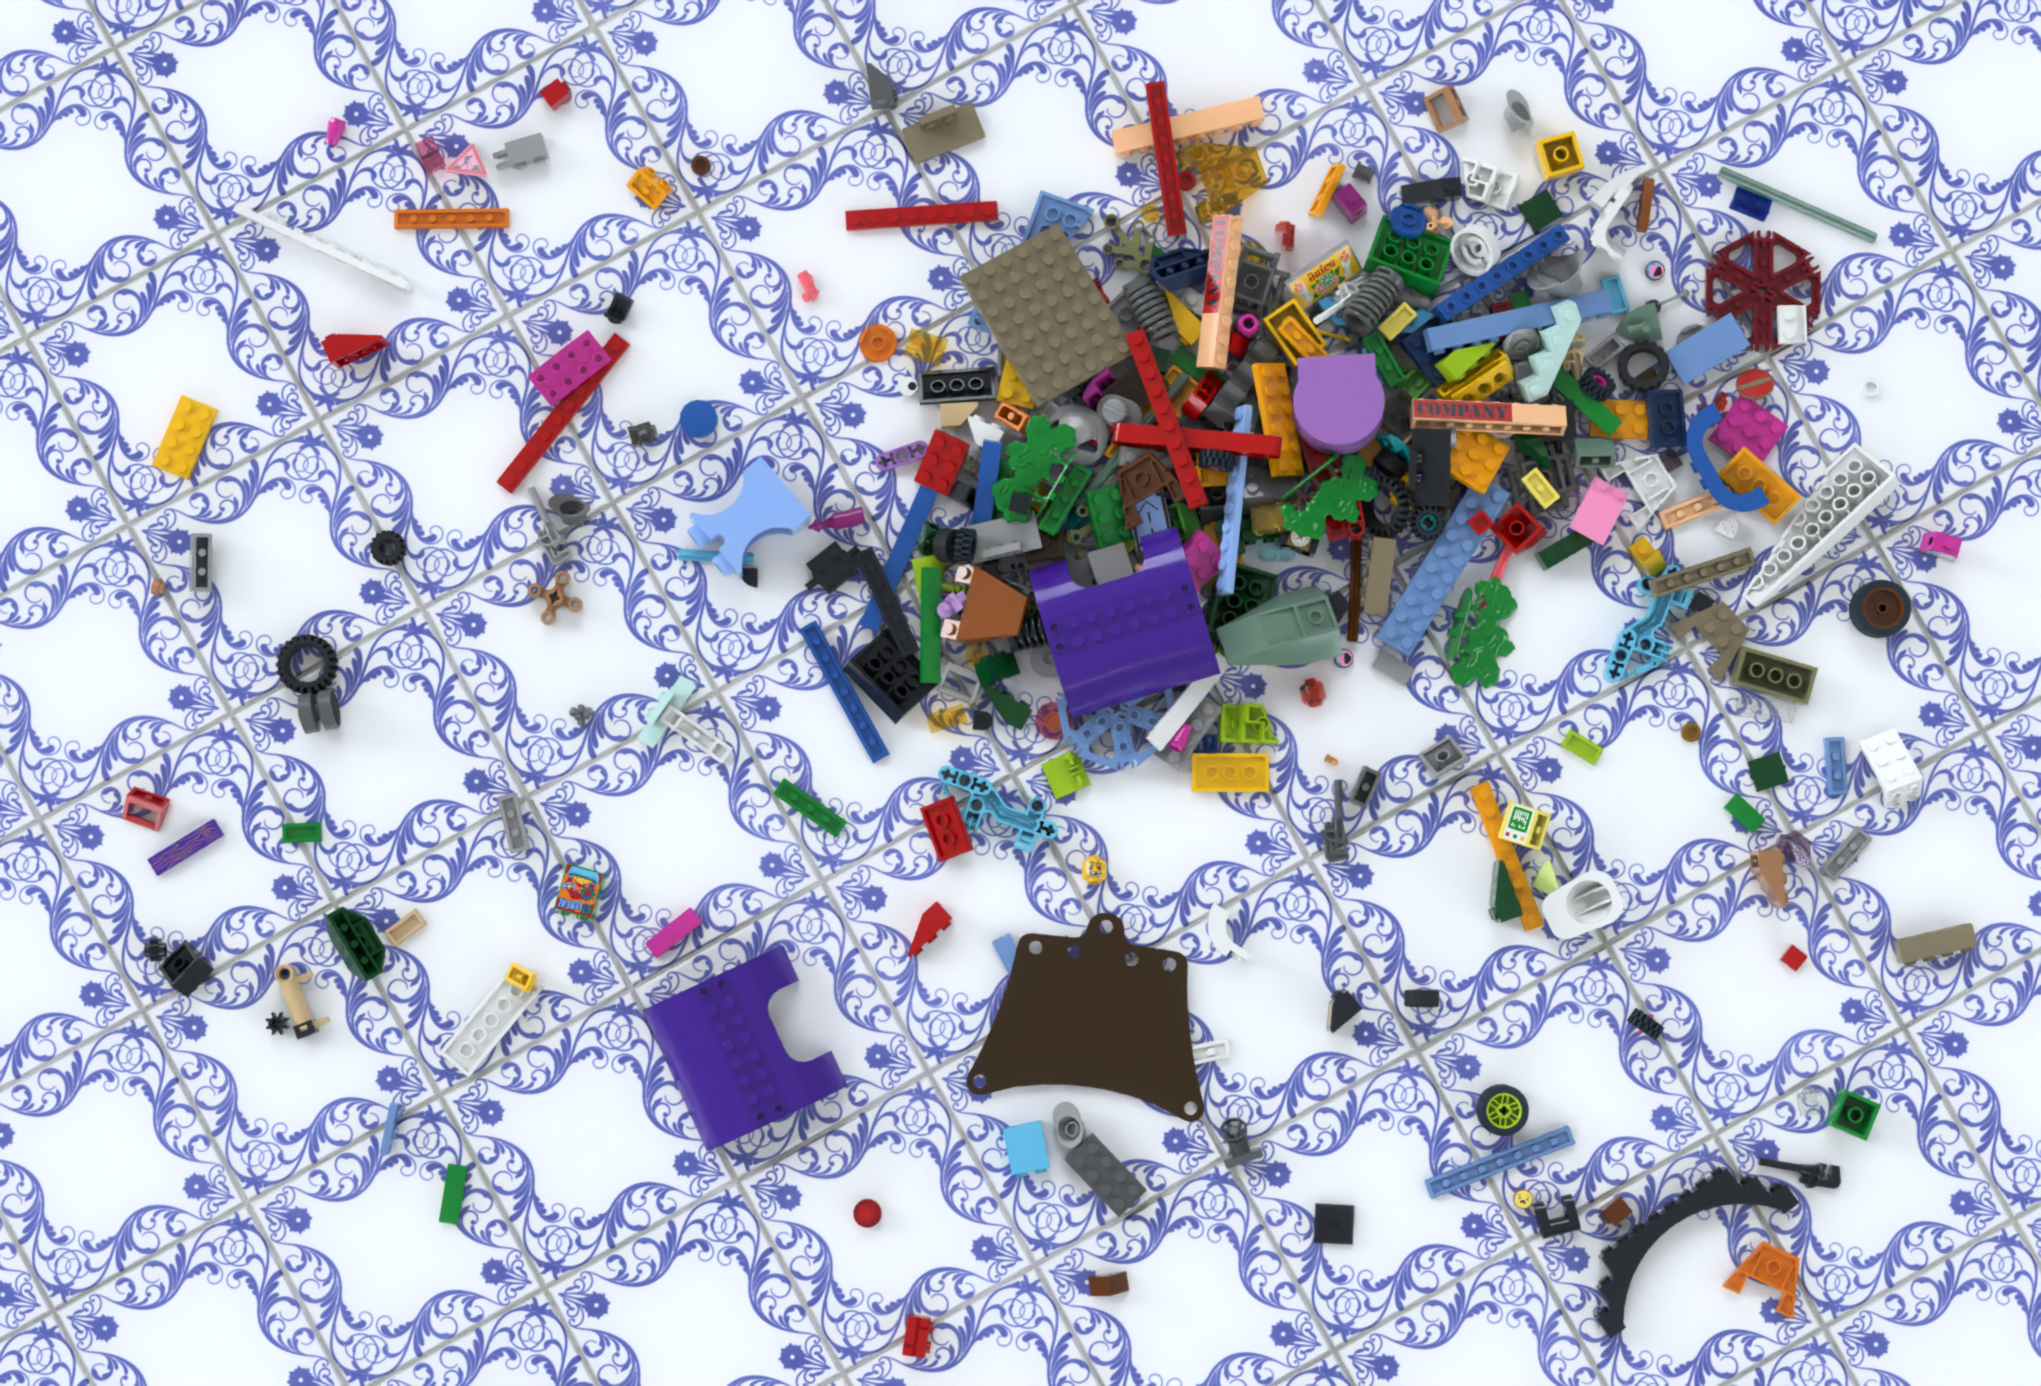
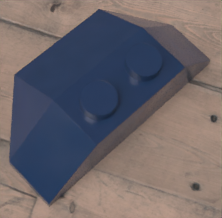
M1181 247L1154 256L1151 259L1149 272L1170 293L1199 284L1207 277L1210 249L1200 250Z

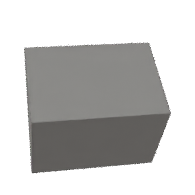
M1451 735L1418 754L1432 780L1438 779L1469 760L1468 756Z

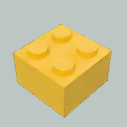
M1575 131L1538 140L1534 145L1545 182L1581 172L1585 167Z

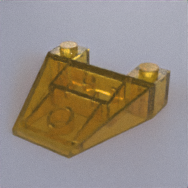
M1200 142L1185 146L1175 154L1181 172L1194 168L1199 169L1209 199L1201 201L1194 207L1200 225L1213 222L1214 216L1227 214L1268 183L1256 147Z

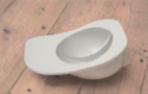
M1589 871L1548 894L1542 903V912L1552 933L1556 937L1572 939L1614 922L1621 915L1624 902L1614 880L1609 874L1603 871Z

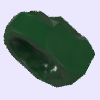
M926 521L922 526L918 538V551L921 555L930 556L934 554V538L937 532L942 529L936 523Z

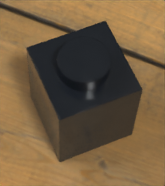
M1013 491L1008 511L1028 515L1033 495Z

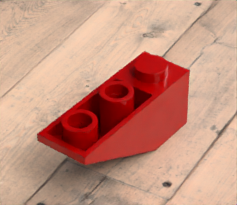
M938 901L922 914L908 952L909 957L912 955L916 957L924 950L921 946L926 942L932 943L938 937L936 933L940 929L945 931L952 924L950 922L952 917Z

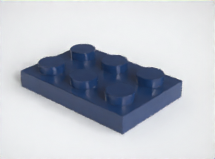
M1682 389L1645 391L1650 448L1687 446Z

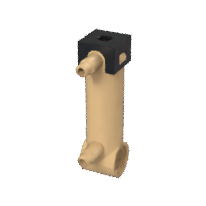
M284 964L278 966L274 976L276 981L279 982L288 1006L297 1039L320 1032L319 1027L330 1023V1018L326 1017L318 1020L312 1018L300 985L301 982L314 977L313 972L298 975L297 969L293 965ZM284 969H288L290 972L288 979L282 976Z

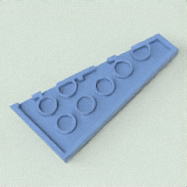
M1041 190L1021 243L1056 224H1059L1070 242L1095 209Z

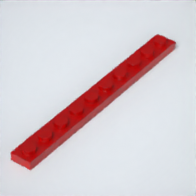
M1144 328L1126 334L1125 336L1189 509L1193 510L1208 504L1209 502Z
M616 333L612 335L603 347L611 361L562 398L496 481L500 486L511 494L515 492L630 347L629 343Z

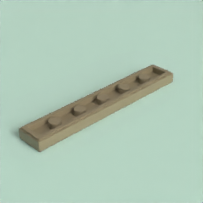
M1751 547L1648 580L1653 599L1756 566Z

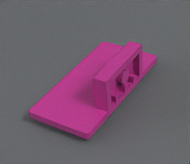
M586 330L532 372L528 378L550 406H553L610 362L611 358L590 331Z

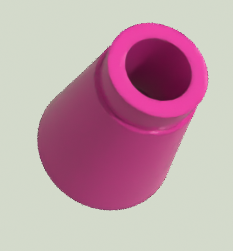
M331 117L330 121L328 120L325 143L337 146L346 129V121Z
M1183 723L1170 739L1168 747L1181 753L1186 748L1192 727Z

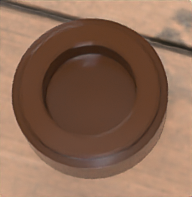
M697 156L692 160L691 168L696 175L704 176L709 173L711 164L705 156Z

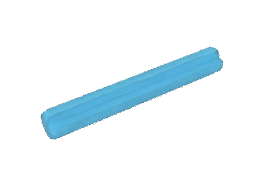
M679 549L678 559L683 561L712 562V559L719 552ZM746 553L743 564H753L754 554Z

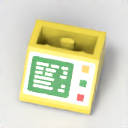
M1509 801L1498 838L1540 851L1552 814Z

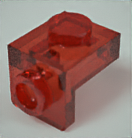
M1722 391L1717 394L1714 400L1718 411H1723L1728 403L1726 400L1728 394ZM1701 403L1697 409L1701 410L1708 405Z

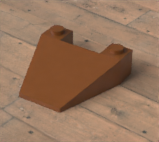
M959 563L955 582L969 586L961 621L945 619L940 637L953 642L974 644L1019 636L1029 598L989 571L975 565Z

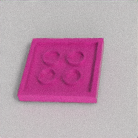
M1739 395L1708 440L1731 457H1734L1743 446H1746L1761 461H1764L1789 426L1752 399Z

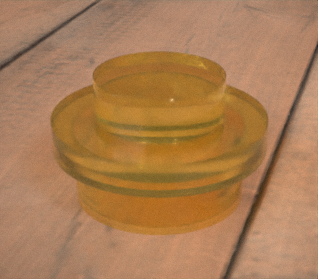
M1152 203L1144 205L1141 210L1142 219L1148 223L1157 221L1160 216L1158 206Z

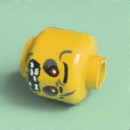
M1089 856V859L1082 862V878L1087 881V884H1102V881L1107 878V863L1100 859V856Z

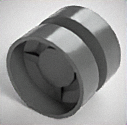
M333 689L319 691L318 702L313 692L298 695V716L305 734L320 732L321 722L326 731L340 728V709Z

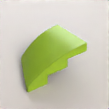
M1251 703L1241 705L1219 704L1223 710L1218 716V742L1256 745L1279 744L1271 729L1272 724L1267 718L1264 705Z

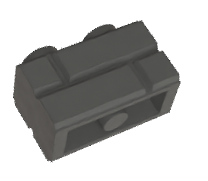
M1362 766L1347 802L1362 809H1367L1382 773L1367 766Z

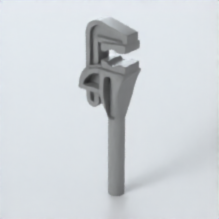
M531 487L528 489V492L544 523V531L542 529L537 530L539 538L536 541L544 548L550 562L553 565L559 566L573 554L568 547L563 551H557V555H555L552 548L557 549L560 545L567 544L566 539L561 536L551 522L535 487Z

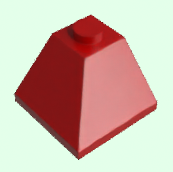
M1519 502L1490 527L1515 555L1533 547L1547 534V531Z

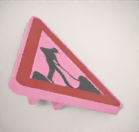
M471 143L446 168L447 173L480 177L488 176L474 143Z

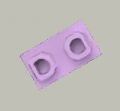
M963 591L956 595L953 592L950 593L938 605V615L943 619H953L964 608L967 597Z

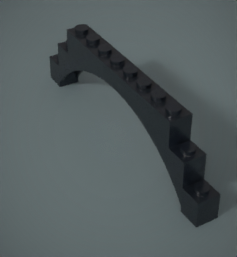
M1718 1166L1710 1172L1711 1175L1706 1179L1703 1177L1695 1182V1187L1691 1190L1686 1189L1682 1191L1677 1200L1667 1202L1663 1206V1210L1650 1214L1647 1217L1649 1220L1642 1224L1640 1222L1632 1228L1633 1231L1631 1233L1618 1237L1616 1239L1617 1243L1604 1247L1598 1257L1611 1276L1608 1277L1606 1275L1601 1278L1596 1288L1609 1306H1603L1596 1311L1597 1315L1594 1318L1605 1334L1611 1339L1626 1328L1623 1323L1624 1307L1633 1275L1650 1247L1672 1226L1703 1210L1731 1204L1767 1206L1777 1209L1779 1213L1785 1214L1799 1204L1785 1183L1776 1182L1769 1187L1770 1191H1767L1758 1177L1753 1174L1745 1175L1739 1180L1741 1183L1738 1184L1726 1167Z

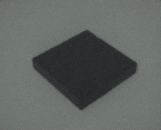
M1315 1203L1313 1242L1353 1245L1354 1205Z

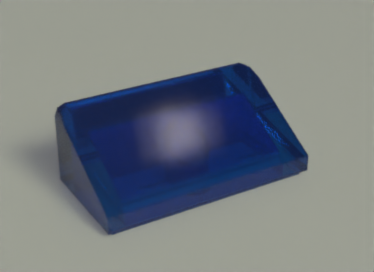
M1737 186L1729 208L1763 222L1769 214L1772 200Z

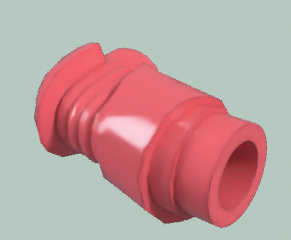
M804 270L797 277L805 291L802 294V298L808 303L810 300L813 302L817 299L819 290L817 291L814 285L812 275L807 270Z

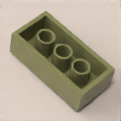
M1743 646L1738 649L1729 685L1805 706L1808 705L1818 668Z

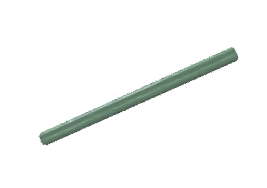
M1722 167L1719 170L1718 177L1853 236L1870 243H1874L1878 234L1733 170Z
M1181 372L1167 389L1171 402L1190 380L1189 375L1185 372ZM1153 409L1147 413L1139 424L1153 425L1156 422ZM1120 447L1075 501L1077 506H1086L1084 493L1101 488L1118 468Z

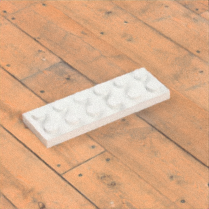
M508 969L439 1053L467 1077H470L544 987L540 983L536 982L532 992H526L505 980Z

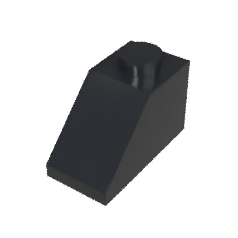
M957 480L948 497L973 512L976 489Z

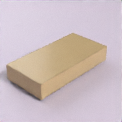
M415 908L384 931V933L393 945L397 947L427 925V922Z

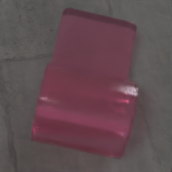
M433 136L415 143L429 175L447 167Z

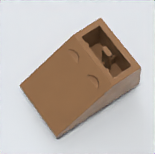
M1781 850L1749 852L1751 872L1773 907L1786 908L1788 893L1785 892L1784 884L1787 883L1786 873H1783V865H1785L1784 853Z

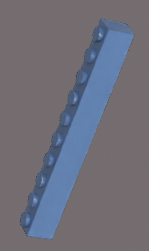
M1599 290L1427 328L1423 331L1427 353L1434 352V355L1446 353L1445 349L1452 348V351L1463 349V346L1468 344L1471 347L1482 345V341L1486 340L1489 343L1500 341V337H1507L1519 329L1530 328L1535 331L1540 328L1542 330L1556 325L1551 306L1567 299L1576 302L1581 323L1590 321V317L1596 316V319L1606 318L1608 313L1613 311L1609 290Z

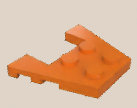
M1762 1241L1722 1286L1740 1294L1749 1276L1780 1290L1783 1294L1775 1311L1793 1319L1800 1258Z

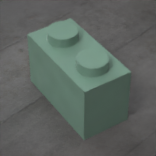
M1613 438L1574 439L1572 455L1575 468H1613L1616 455Z

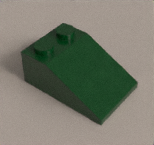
M1497 860L1493 863L1489 901L1491 909H1488L1491 919L1495 920L1496 923H1503L1523 915L1503 860Z

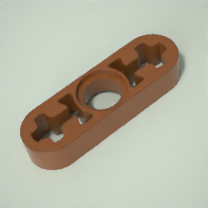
M1644 177L1642 182L1636 232L1646 233L1648 229L1655 182L1652 178Z

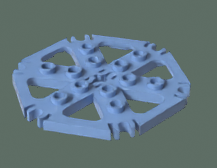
M1172 688L1164 690L1167 711L1174 703ZM1057 692L1058 696L1064 697V700L1056 698L1064 741L1069 737L1072 738L1066 743L1067 746L1071 743L1077 745L1073 753H1077L1082 749L1081 753L1077 755L1078 757L1119 771L1118 762H1120L1121 770H1124L1125 762H1130L1131 767L1134 768V759L1138 767L1158 750L1153 744L1142 753H1137L1134 750L1130 724L1151 731L1164 716V714L1136 705L1146 696L1121 703L1120 708L1127 711V713L1118 712L1114 714V710L1110 707L1095 711L1097 713L1078 730H1072L1068 723L1066 712L1068 704L1064 693ZM1109 728H1111L1115 756L1111 759L1093 754L1089 750L1090 744Z

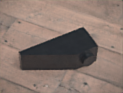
M1460 177L1441 178L1401 186L1402 203L1422 204L1459 201L1462 196Z

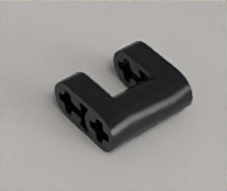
M1571 1194L1561 1196L1565 1215L1553 1219L1548 1218L1543 1201L1533 1203L1542 1239L1581 1229Z

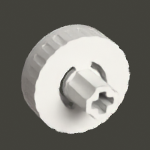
M1480 224L1468 225L1458 231L1451 240V257L1455 265L1467 275H1483L1499 262L1501 256L1500 243L1495 234L1486 226Z

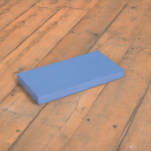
M1730 312L1665 353H1667L1668 360L1682 384L1685 385L1750 346V343Z

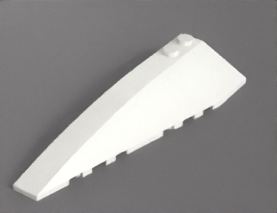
M1854 442L1823 473L1825 475L1824 479L1821 482H1817L1810 497H1807L1804 506L1797 512L1781 536L1782 539L1778 545H1775L1772 549V554L1768 560L1762 564V569L1758 575L1754 576L1742 594V597L1755 608L1816 562L1899 486L1896 475L1857 443Z

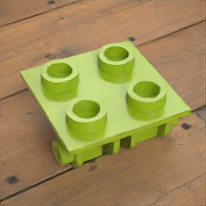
M1070 751L1041 764L1056 799L1091 785L1082 761L1077 756L1079 755L1078 752L1073 753V751Z

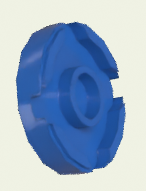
M1402 203L1400 206L1393 208L1389 216V225L1397 235L1412 239L1424 232L1427 225V217L1418 206Z
M694 400L683 407L680 412L679 421L686 434L693 438H704L709 436L717 427L718 416L710 403L703 400Z

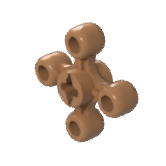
M561 570L556 573L555 586L550 590H545L537 583L531 584L528 588L530 597L534 599L543 598L547 602V608L540 617L545 625L550 626L555 623L556 610L561 606H566L574 613L580 612L583 609L581 599L577 597L568 598L564 594V588L571 580L569 573ZM562 575L566 577L564 581H560ZM535 588L539 590L537 594H533ZM557 594V596L560 597L559 601L555 600L554 602V600L551 599L552 595L556 596ZM574 602H578L577 608H573ZM547 615H551V619L549 621H546Z

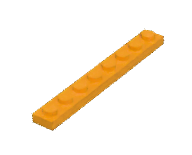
M1486 781L1469 788L1497 860L1504 861L1523 915L1519 917L1525 932L1543 926V920L1513 843L1498 838L1503 818L1489 782Z

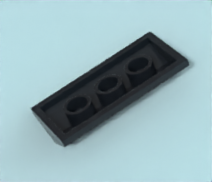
M994 367L918 372L920 405L996 400Z

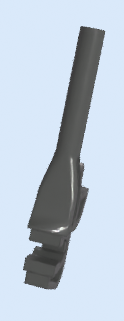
M1334 780L1335 819L1333 823L1325 822L1324 830H1321V835L1324 838L1325 858L1329 862L1348 859V851L1334 850V853H1332V843H1334V846L1339 844L1348 845L1342 815V780Z

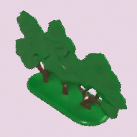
M1337 454L1287 492L1281 500H1285L1293 493L1297 494V500L1295 504L1286 503L1281 506L1280 513L1285 519L1283 528H1286L1288 531L1294 530L1298 536L1320 540L1326 530L1325 516L1331 515L1334 520L1342 521L1346 519L1348 522L1356 523L1359 515V510L1355 505L1356 500L1368 502L1379 494L1378 482L1370 477H1364L1367 463L1361 455L1345 454L1342 457L1341 466L1333 468L1331 464L1339 457ZM1327 468L1331 478L1322 482L1318 481L1315 476ZM1336 472H1340L1342 476L1339 477ZM1312 480L1318 487L1317 492L1314 495H1304L1301 487ZM1302 498L1306 503L1305 510H1301L1300 503L1303 502ZM1296 505L1298 506V510H1297V511L1294 510V507H1295Z

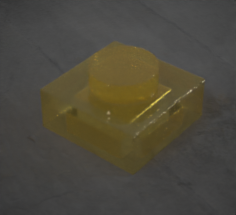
M985 646L966 647L967 667L974 666L973 664L980 662V658L985 656Z

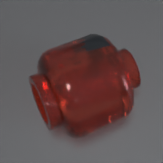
M1316 678L1306 679L1305 683L1299 688L1303 704L1308 705L1309 708L1323 705V701L1326 700L1323 682L1316 681Z

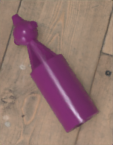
M862 507L832 513V516L823 522L815 519L808 526V529L820 532L823 527L839 530L865 524L866 521Z

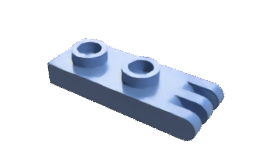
M393 1102L389 1105L380 1148L382 1156L391 1153L393 1140L397 1139L399 1128H396L397 1121L401 1120L403 1109L400 1108V1103Z

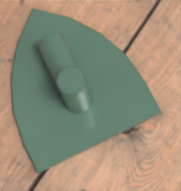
M1655 303L1640 306L1629 312L1620 321L1615 332L1632 341L1643 342V340H1648V342L1662 340Z

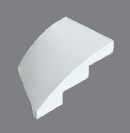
M1463 156L1466 197L1507 212L1519 175Z

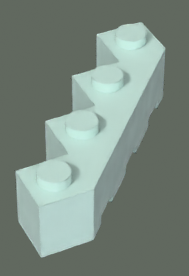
M1567 299L1551 306L1556 325L1539 332L1545 349L1528 356L1534 374L1517 381L1522 399L1528 402H1533L1548 395L1581 323V317L1574 301Z

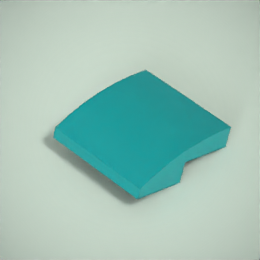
M1378 432L1375 437L1381 449L1385 448L1391 451L1405 465H1409L1410 449L1407 445L1392 434Z

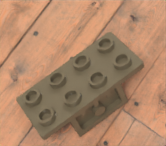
M972 102L955 108L954 104L919 117L918 123L902 129L915 164L985 138V133Z

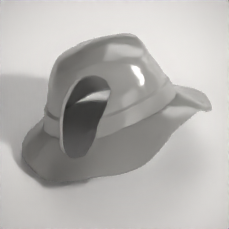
M1579 249L1573 254L1544 258L1527 273L1528 286L1535 290L1543 289L1559 299L1572 296L1582 287L1583 282L1579 274L1588 253L1584 249ZM1539 272L1546 273L1559 279L1560 283L1548 287L1537 278L1536 274Z
M1067 404L1058 408L1048 420L1050 428L1056 421H1059V425L1065 423L1076 430L1074 435L1077 445L1063 453V458L1067 462L1074 452L1076 453L1069 466L1074 467L1076 463L1081 466H1088L1096 462L1103 455L1108 442L1109 431L1101 416L1091 408L1078 404ZM1088 440H1096L1097 442L1095 453L1079 449L1078 446ZM1054 452V455L1058 457V452Z

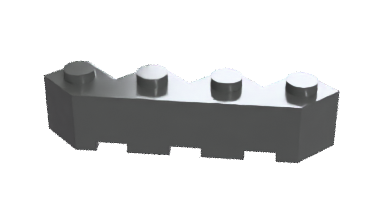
M1261 334L1247 351L1245 357L1232 371L1230 377L1217 391L1212 401L1205 407L1202 415L1218 428H1221L1223 424L1228 425L1234 417L1232 415L1234 409L1239 403L1241 405L1245 403L1249 397L1247 393L1255 383L1252 365L1255 363H1274L1279 357L1277 353L1280 348Z

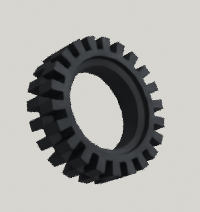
M1381 476L1372 478L1378 482L1379 491L1385 488L1393 493L1397 501V512L1394 519L1385 524L1375 515L1373 507L1375 498L1368 502L1361 501L1365 529H1368L1369 533H1374L1376 536H1391L1402 533L1403 529H1407L1409 526L1407 522H1411L1413 519L1409 515H1414L1415 511L1410 510V506H1415V502L1409 501V499L1414 498L1413 494H1407L1411 489L1404 487L1406 483L1400 481L1398 477Z
M302 634L298 637L294 636L291 638L292 640H287L285 642L286 645L280 648L281 652L276 657L278 658V662H276V667H278L277 675L280 676L281 682L287 688L301 694L311 692L317 694L321 690H326V687L333 683L332 680L336 678L337 675L335 673L339 669L337 663H339L338 658H336L337 653L332 649L331 644L320 637L309 634ZM304 647L317 649L324 658L322 674L311 682L297 680L290 668L292 656L296 651Z

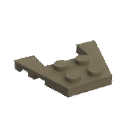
M1723 601L1668 626L1670 631L1679 640L1695 627L1721 656L1707 670L1718 682L1723 679L1749 631V628Z

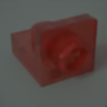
M1280 221L1279 224L1275 225V231L1286 232V234L1282 233V245H1285V251H1293L1295 225L1288 221Z

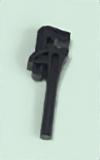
M1759 1158L1758 1165L1800 1173L1802 1176L1798 1178V1181L1805 1184L1806 1188L1820 1186L1836 1189L1841 1184L1840 1166L1830 1165L1829 1174H1827L1830 1180H1824L1822 1177L1825 1178L1824 1171L1827 1167V1164L1824 1163L1795 1164Z

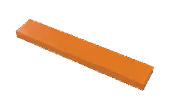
M509 208L394 210L395 230L510 228Z

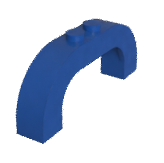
M1713 402L1701 409L1689 424L1686 445L1689 456L1693 461L1690 463V466L1694 473L1699 472L1702 477L1699 482L1703 489H1708L1713 498L1722 506L1739 512L1760 509L1770 504L1761 486L1744 494L1730 492L1723 485L1703 448L1702 441L1706 430L1723 419Z

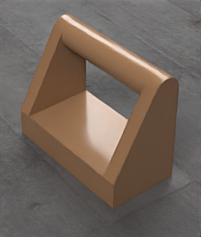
M1447 85L1423 99L1438 134L1469 120L1454 86ZM1444 95L1455 118L1454 121L1445 126L1442 125L1431 101Z

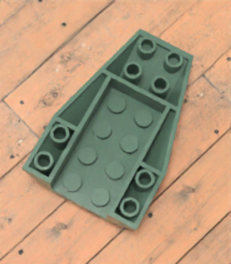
M1316 585L1280 594L1215 630L1228 665H1306L1342 655L1339 625L1328 596Z

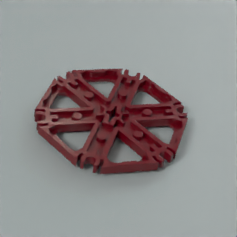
M1758 230L1755 236V231L1716 251V254L1712 256L1716 260V265L1708 263L1705 268V312L1712 309L1706 317L1713 315L1717 321L1730 312L1735 318L1752 308V335L1747 338L1750 346L1746 348L1753 351V345L1755 344L1754 350L1758 352L1759 346L1764 345L1765 352H1768L1771 345L1772 352L1784 345L1778 344V339L1773 337V310L1777 312L1778 305H1805L1783 292L1784 290L1802 280L1810 281L1811 303L1808 306L1806 305L1807 327L1812 328L1814 326L1809 322V318L1815 320L1819 318L1821 270L1813 273L1819 268V265L1815 267L1810 266L1809 263L1814 259V256L1805 259L1806 256L1811 255L1810 252L1775 231L1772 232L1771 239L1770 230L1766 232L1765 238L1761 237V232ZM1744 245H1750L1753 249L1752 272L1730 260L1729 254ZM1778 245L1794 254L1796 262L1773 274V247ZM1715 278H1721L1742 292L1720 304L1715 303L1713 300V281ZM1762 287H1765V292L1767 294H1763L1761 296L1760 290H1758V288L1761 289Z

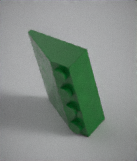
M1383 214L1362 271L1372 274L1378 266L1389 267L1401 276L1405 287L1434 297L1451 253V239L1426 230L1416 238H1403L1391 229L1389 216Z

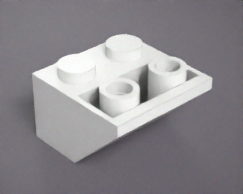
M974 415V417L969 416L968 426L977 450L982 451L984 439L1002 442L1004 431L1001 430V426L994 423L989 425L984 422L985 419Z

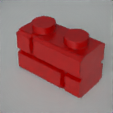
M908 1314L902 1355L925 1358L926 1353L930 1354L931 1342L928 1341V1335L933 1334L934 1322H930L931 1317Z

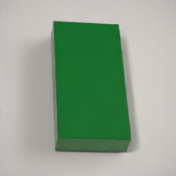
M1738 793L1723 807L1751 834L1766 820Z
M322 822L282 824L283 843L322 841Z

